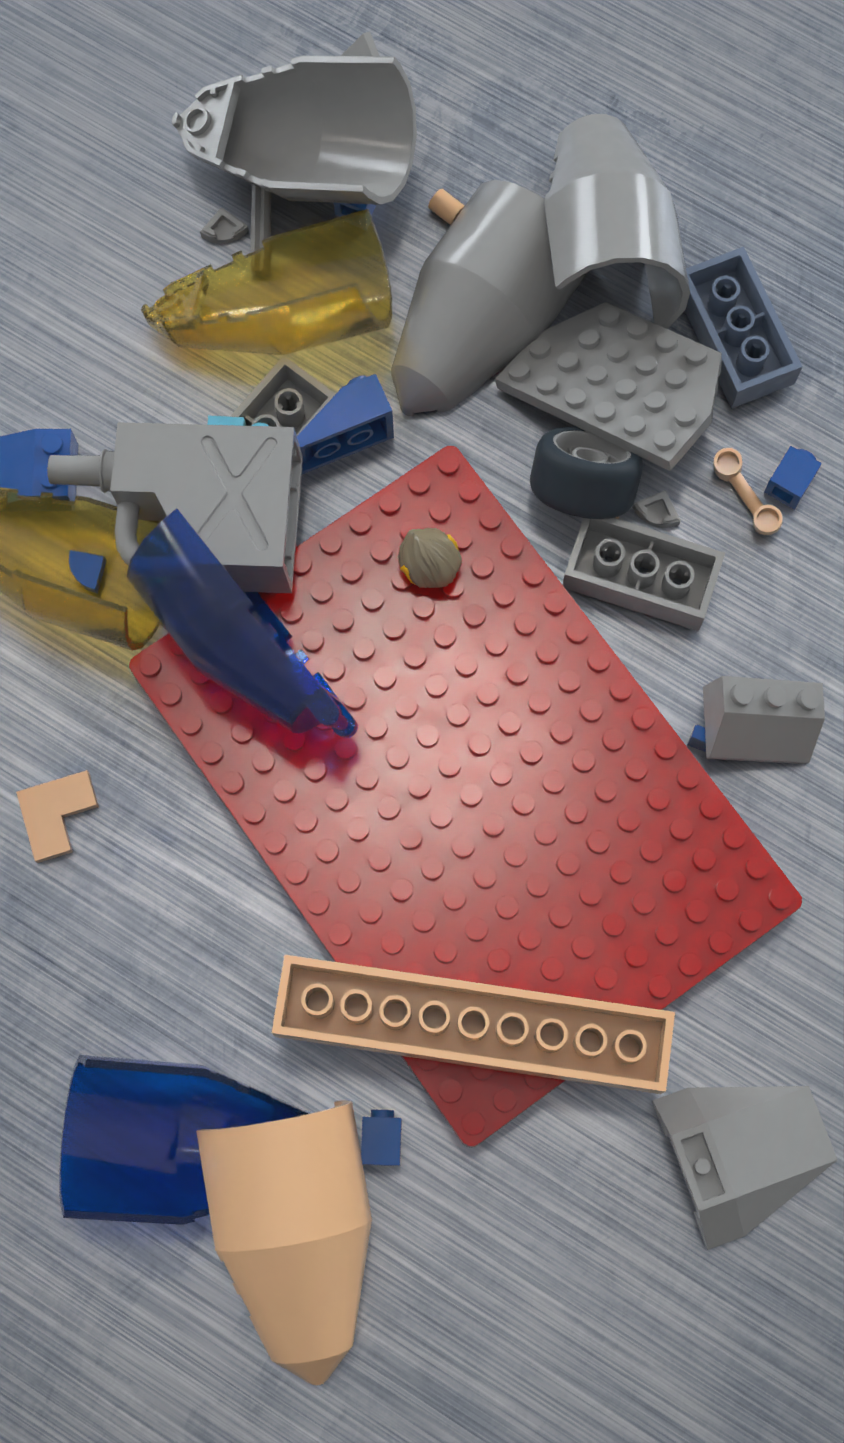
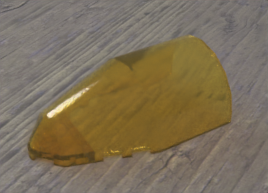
M365 209L261 241L263 247L244 256L242 251H238L231 255L234 261L215 270L210 264L171 282L163 289L165 295L160 297L152 307L149 308L147 304H144L141 308L147 323L178 347L288 355L388 328L392 319V292L382 244L369 209Z
M0 487V594L30 617L131 651L142 649L154 636L165 617L179 577H155L141 574L124 563L116 549L115 524L117 506L84 496H76L75 501L53 499V493L41 492V498L19 495V489ZM138 520L137 542L144 551L152 554L184 555V550L169 523L164 521ZM70 550L100 555L106 558L107 562L98 594L85 589L72 574L69 565Z

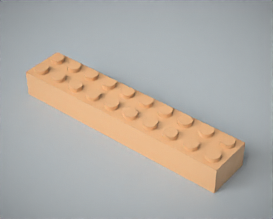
M284 955L272 1034L275 1037L662 1094L666 1092L675 1012Z

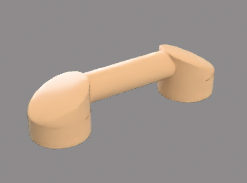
M723 448L718 451L714 457L715 474L719 479L732 484L754 516L753 528L755 531L762 535L776 533L782 525V513L776 506L763 505L742 476L741 454L733 448Z

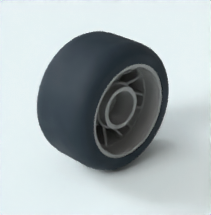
M557 428L544 434L537 444L530 475V486L532 492L542 503L559 512L587 519L616 518L628 512L634 504L642 475V457L581 428Z

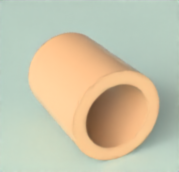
M440 189L430 200L428 208L451 225L465 205L444 189Z

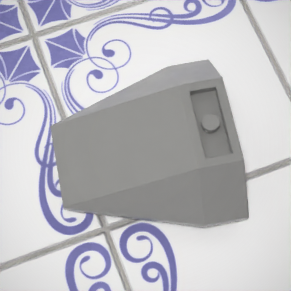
M809 1086L686 1088L652 1100L665 1137L669 1136L691 1194L696 1208L693 1214L707 1250L746 1236L838 1160Z

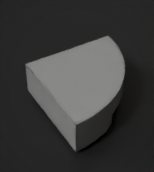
M221 207L203 227L200 234L203 239L209 242L225 244L241 239L249 232V229L245 223Z
M666 490L633 504L632 508L635 513L650 525L667 528L677 526L681 522Z

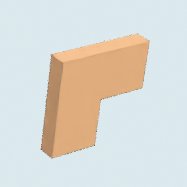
M87 770L16 792L35 862L40 863L72 853L64 818L99 807L90 774Z

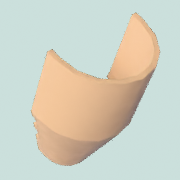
M347 1100L334 1102V1108L302 1116L247 1126L196 1131L215 1250L220 1260L224 1262L233 1280L232 1284L237 1294L241 1295L251 1315L249 1317L271 1360L312 1385L324 1384L353 1346L372 1222L353 1104Z

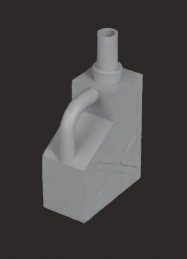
M118 422L114 451L104 449L101 455H50L47 467L50 484L99 486L103 493L111 492L118 505L115 524L116 549L124 563L138 573L155 577L198 578L204 590L292 593L303 462L294 427ZM138 520L168 521L186 555L152 554L144 551L137 542Z

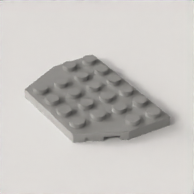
M605 302L544 330L536 340L520 351L495 378L497 389L671 471L712 423L714 400L718 390V377L720 376L722 366V353Z

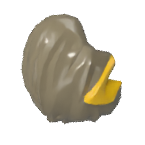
M437 528L409 530L400 545L398 555L400 570L412 584L417 585L419 588L446 587L453 582L461 566L462 558L458 551V545L450 534L446 535Z

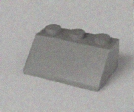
M721 676L703 687L707 759L808 764L810 762L825 720L823 683Z

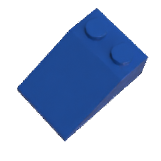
M376 374L368 377L362 375L350 380L299 433L297 439L303 457L301 475L394 438L393 411Z
M32 429L0 436V511L76 510L77 485L50 484L47 472L50 455H78L79 445L71 429Z

